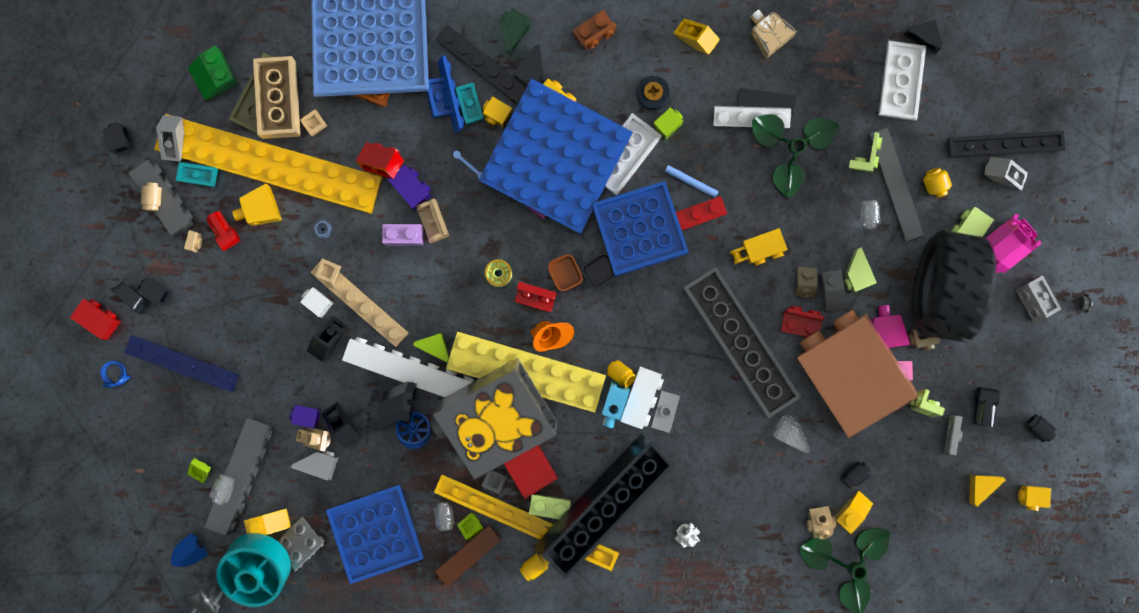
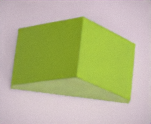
M440 333L414 342V346L448 363L450 356L443 334Z

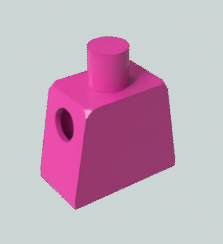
M889 305L878 306L879 317L870 320L887 346L891 348L910 345L901 315L891 316Z

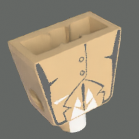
M757 10L750 17L756 24L751 34L766 59L794 37L797 32L775 12L765 17L760 10Z

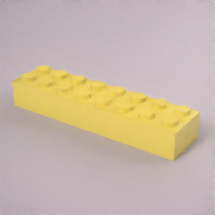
M457 332L446 369L481 378L508 362L519 358L542 397L596 412L606 375Z

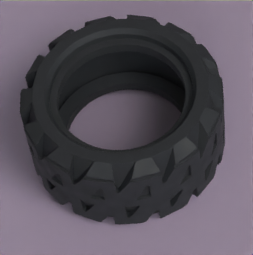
M945 230L935 233L929 239L919 261L912 298L913 321L921 335L969 342L982 329L990 310L996 280V257L989 240L980 236Z

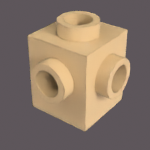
M829 506L809 509L807 528L808 532H812L813 538L826 539L833 535L834 528H836V520L834 516H831Z

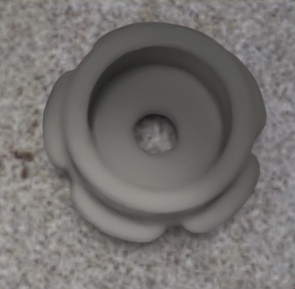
M1089 294L1080 295L1076 299V308L1079 311L1088 313L1094 306V301Z

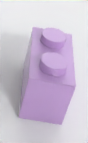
M383 224L382 243L385 246H423L424 227L421 224Z

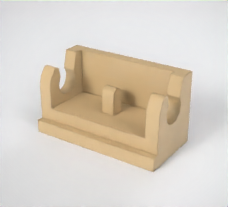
M435 198L419 204L417 210L429 243L431 244L449 237Z

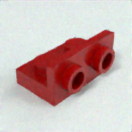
M523 282L518 283L515 302L547 312L552 311L556 292Z
M790 306V308L784 310L780 332L807 338L821 330L822 321H824L825 316H821V312L809 310L808 313L801 311V307Z

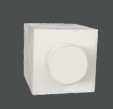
M313 287L311 290L307 289L302 295L301 303L321 318L333 305L331 300Z

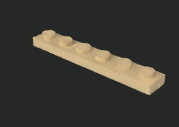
M321 261L310 272L314 276L318 270ZM340 272L334 284L316 277L395 347H398L409 334Z

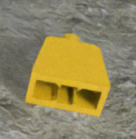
M267 184L240 197L239 200L242 208L232 211L236 221L246 218L247 223L251 226L282 220L272 189Z

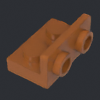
M602 10L573 29L572 33L584 50L588 48L591 50L599 44L600 40L603 38L608 39L615 34L616 24L612 23L605 11Z

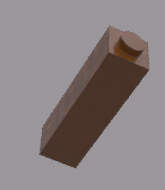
M489 524L435 571L437 574L435 576L442 585L446 584L448 587L502 540L501 536Z

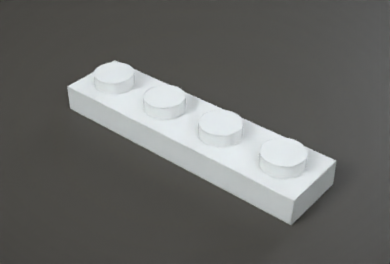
M714 106L713 126L752 127L754 117L773 114L782 119L785 128H790L791 108Z

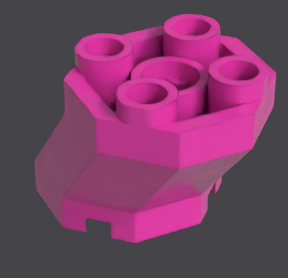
M1018 214L1012 216L986 237L995 253L996 273L1000 271L1002 273L1007 272L1041 244L1040 240L1037 242L1035 240L1038 236L1036 231L1025 219L1018 220Z

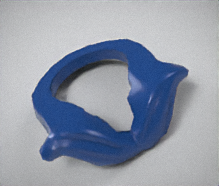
M108 361L102 366L100 371L104 382L102 387L113 388L114 386L122 385L130 379V376L126 374L125 367L119 361ZM112 364L119 366L121 370L119 380L116 383H113L106 375L108 366Z

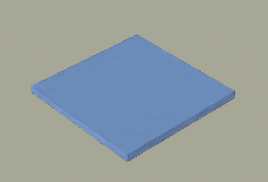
M311 0L314 97L429 91L425 0Z

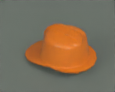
M542 321L534 329L530 330L533 338V347L539 352L564 347L572 340L574 328L567 322L553 324L549 321Z

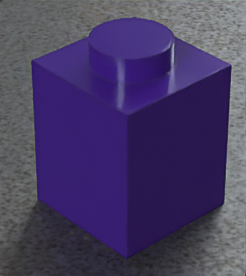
M295 405L290 411L289 419H291V424L313 429L317 428L321 409Z

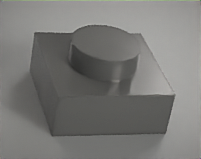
M491 470L487 473L482 487L499 494L507 476Z

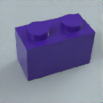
M404 165L398 170L395 178H388V181L415 211L419 204L424 203L431 197L429 193L431 189L424 181L420 183L416 178L419 175L412 166L408 169Z

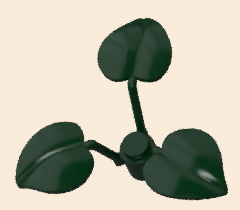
M767 114L753 118L752 131L756 140L761 145L773 147L777 140L788 143V150L793 153L789 165L781 164L773 172V182L786 198L793 196L800 189L804 181L805 174L803 168L800 165L792 166L795 158L798 157L799 153L805 151L808 140L810 146L814 149L827 148L834 139L839 127L838 123L825 118L812 119L803 128L804 134L807 136L806 138L790 140L780 137L785 129L780 117Z
M870 528L861 532L856 540V546L862 550L860 552V562L854 561L849 565L831 557L830 555L833 552L831 543L827 539H819V537L812 538L801 545L800 555L808 566L816 570L825 569L828 566L829 560L846 568L848 574L853 578L852 582H846L841 586L839 599L846 608L854 613H863L867 608L871 595L870 586L864 580L867 577V569L864 567V555L869 560L881 559L887 552L891 532L882 528Z

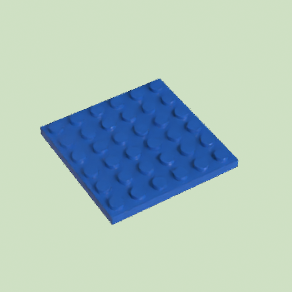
M531 79L478 181L581 234L593 211L592 203L598 201L633 132Z

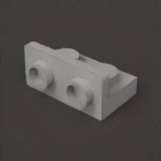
M1043 275L1016 289L1019 298L1034 323L1046 319L1061 310Z

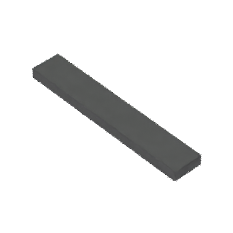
M885 128L876 131L879 133V137L882 138L881 149H877L876 157H879L878 165L904 242L923 237L924 233L889 130ZM875 132L869 134L872 145Z

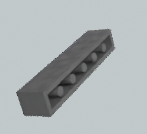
M246 418L204 528L225 536L231 534V532L234 533L238 525L236 521L238 514H241L245 507V503H243L245 496H248L252 489V485H250L252 478H255L259 471L258 462L260 459H263L266 453L265 444L272 437L273 431L271 429L273 425L254 418Z

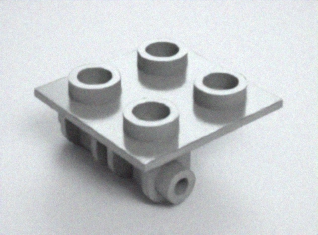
M301 517L278 542L287 551L291 566L296 571L320 547L324 546L325 540L321 536L318 537L304 517Z

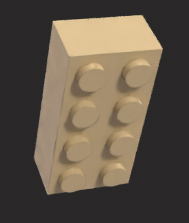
M292 56L253 59L257 135L262 139L301 137L296 61Z

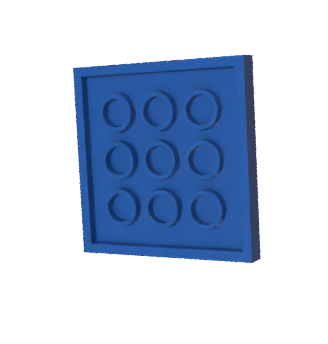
M665 181L592 203L615 276L689 254Z
M401 485L326 510L350 584L424 559Z

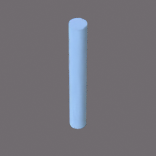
M669 165L665 170L666 173L714 198L719 192Z

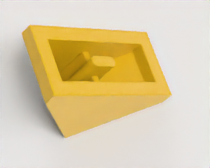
M970 475V504L978 507L1006 481L1005 478Z

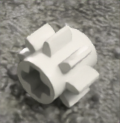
M692 523L689 525L682 524L676 530L678 536L675 539L683 548L686 546L693 547L699 541L697 535L700 532Z

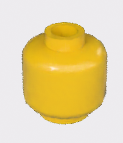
M940 168L927 171L923 182L928 194L936 195V197L948 194L947 190L951 188L952 183L947 171Z

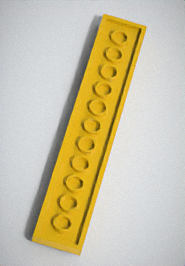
M182 119L184 126L182 159L215 167L219 170L369 214L373 212L383 179L380 176ZM157 138L154 150L160 152Z

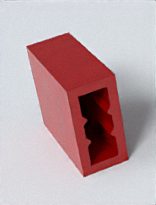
M539 445L504 463L524 498L529 497L558 479L557 474Z

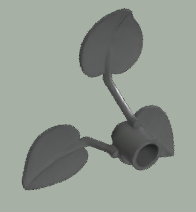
M209 587L205 595L200 590L194 594L186 595L184 600L193 608L190 613H195L196 610L204 613H218L220 608L218 603L223 592L218 588Z

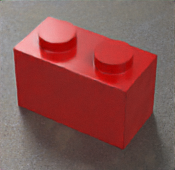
M366 142L356 162L366 172L394 179L404 159L399 155V151L393 147L386 148L379 143L372 144Z
M92 298L91 300L82 299L70 318L98 338L108 340L121 321L116 318L117 315L109 309L106 311L100 307L102 304Z

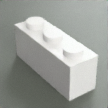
M639 367L620 420L621 422L643 429V426H648L651 418L648 412L650 408L654 409L657 397H654L656 390L661 389L664 381L661 379L662 374Z

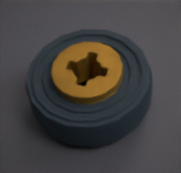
M651 75L640 81L637 86L636 96L642 107L648 110H657L667 104L670 98V88L663 78Z

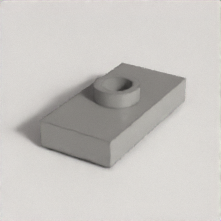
M661 391L651 428L670 433L680 399L679 395Z
M951 415L949 418L944 448L945 454H957L958 442H961L963 434L960 431L963 418L961 416Z

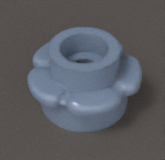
M320 220L314 225L315 235L318 238H328L331 235L332 225L327 223L326 220Z

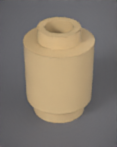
M147 182L146 186H142L140 203L142 210L158 211V207L161 206L162 188L158 187L157 183Z

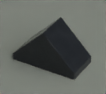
M936 20L910 26L903 34L916 43L926 46L927 49L935 54L943 46Z

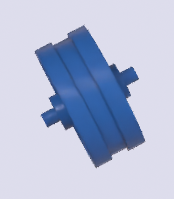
M413 412L409 425L405 424L403 420L397 422L396 434L400 444L404 447L418 449L429 441L431 427L426 416L419 412ZM414 419L420 420L417 424L414 423ZM425 422L428 429H420L419 427ZM401 426L408 429L407 431L399 433V429ZM419 433H427L423 439L419 436ZM410 435L408 441H405L401 437ZM417 438L418 441L412 442V439Z

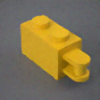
M780 228L743 241L741 243L742 247L730 251V255L733 254L734 264L748 260L749 265L754 263L757 266L765 263L766 258L772 257L774 260L784 256L783 252L788 249ZM744 250L746 257L742 258L740 251Z

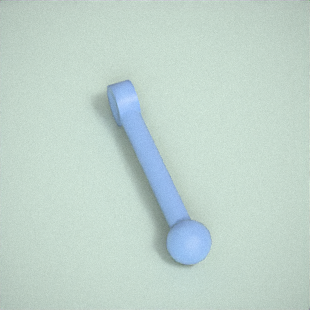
M455 151L453 153L454 158L460 159L480 178L482 172H479L465 160L459 151Z

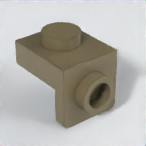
M798 267L795 296L814 298L818 287L817 268Z
M917 329L909 330L907 335L910 346L913 349L923 347V351L935 348L934 344L940 343L939 338L936 337L919 340Z

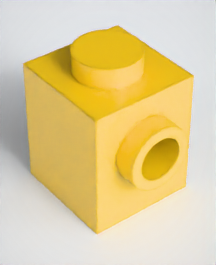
M493 96L490 101L487 100L482 108L486 122L493 126L497 124L503 128L513 113L512 107Z
M1021 485V489L1018 492L1020 505L1027 506V510L1039 511V507L1050 508L1051 488Z

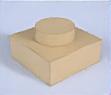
M316 109L300 119L311 136L327 127V124Z
M189 230L184 249L197 253V250L202 245V234Z
M322 259L315 276L334 284L341 266Z

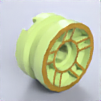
M496 259L486 266L485 277L491 285L503 287L510 282L512 270L507 262ZM501 270L502 275L497 277L495 271Z

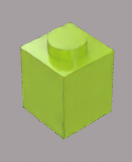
M670 107L653 123V127L666 140L682 126L683 116L678 110H673Z

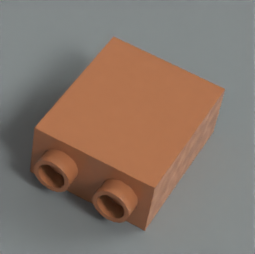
M853 310L833 321L838 331L824 338L819 330L802 340L800 344L804 352L800 353L797 357L848 438L918 397L917 390L868 315L865 313L858 318Z

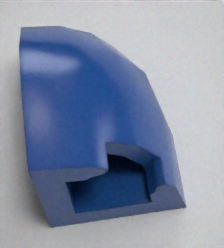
M192 533L176 545L172 553L171 565L176 567L192 565L208 555L206 548H200L197 543L198 538Z

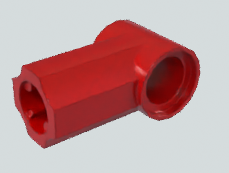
M221 211L208 215L206 221L216 236L217 244L223 251L240 242L239 236L229 226Z

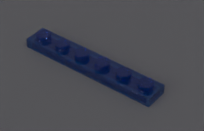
M130 335L124 351L125 354L229 392H233L239 377L238 373Z

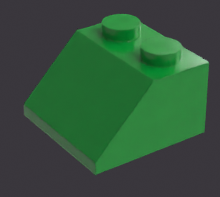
M216 45L199 54L187 68L205 101L239 84L222 51Z

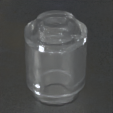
M863 201V206H861V225L865 226V229H876L877 225L881 224L878 201Z
M221 474L219 478H216L209 495L213 503L219 505L228 503L235 486L233 484L235 479Z
M448 502L437 503V507L433 508L435 526L438 531L452 530L453 524H455L453 505H449Z

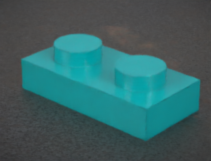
M474 83L455 87L466 125L484 120Z
M179 162L176 181L215 187L218 169Z

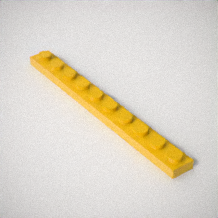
M443 474L434 493L537 539H541L554 525L547 520L530 515L529 512ZM599 544L585 560L612 571L619 552Z

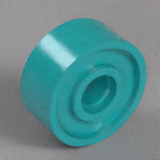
M258 533L242 535L231 543L218 564V584L227 597L240 605L248 607L267 605L278 597L289 577L291 570L289 555L285 548L272 537Z

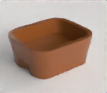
M565 254L548 264V271L558 290L566 291L582 283V273L572 255Z

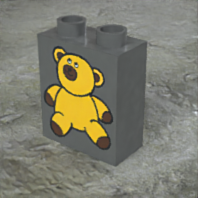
M519 358L508 362L438 401L433 413L434 417L430 419L431 426L438 438L442 440L448 437L455 448L451 451V456L460 471L468 469L474 479L556 436L557 431L556 418Z

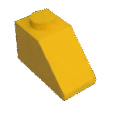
M685 18L673 33L695 50L708 55L720 40L709 26Z
M858 490L834 516L836 523L846 532L852 534L864 521L873 503Z
M287 508L244 521L247 534L258 533L268 535L291 528Z

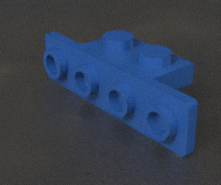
M445 55L441 56L438 60L441 78L429 79V91H426L432 118L450 116L454 133H458L464 126V120L458 109L460 104L454 92L455 82L451 79L450 75L451 65Z

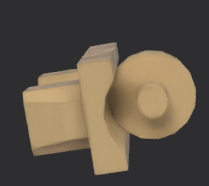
M306 427V430L298 429L296 441L303 442V446L325 451L326 447L331 443V436L327 431Z

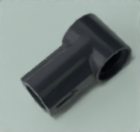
M984 387L977 388L975 402L977 404L976 425L993 427L995 407L998 406L1000 400L999 390Z

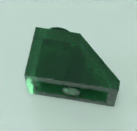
M511 8L509 12L506 11L501 18L507 53L510 56L532 25L531 19L514 8Z

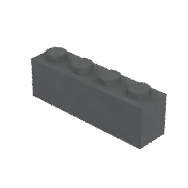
M146 160L130 171L129 175L140 191L142 186H146L147 182L157 183L158 187L162 188L161 206L158 207V211L154 212L169 234L177 237L195 225L192 221L194 217L188 209L183 208L181 205L183 201L177 193L174 194L171 190L173 186L170 181L162 177L160 174L162 170L156 162L152 163Z

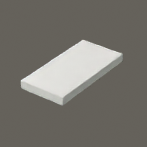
M895 41L887 42L878 116L911 121L917 120L926 46Z
M633 113L622 125L632 131L633 134L605 186L615 196L619 194L662 137L660 133Z

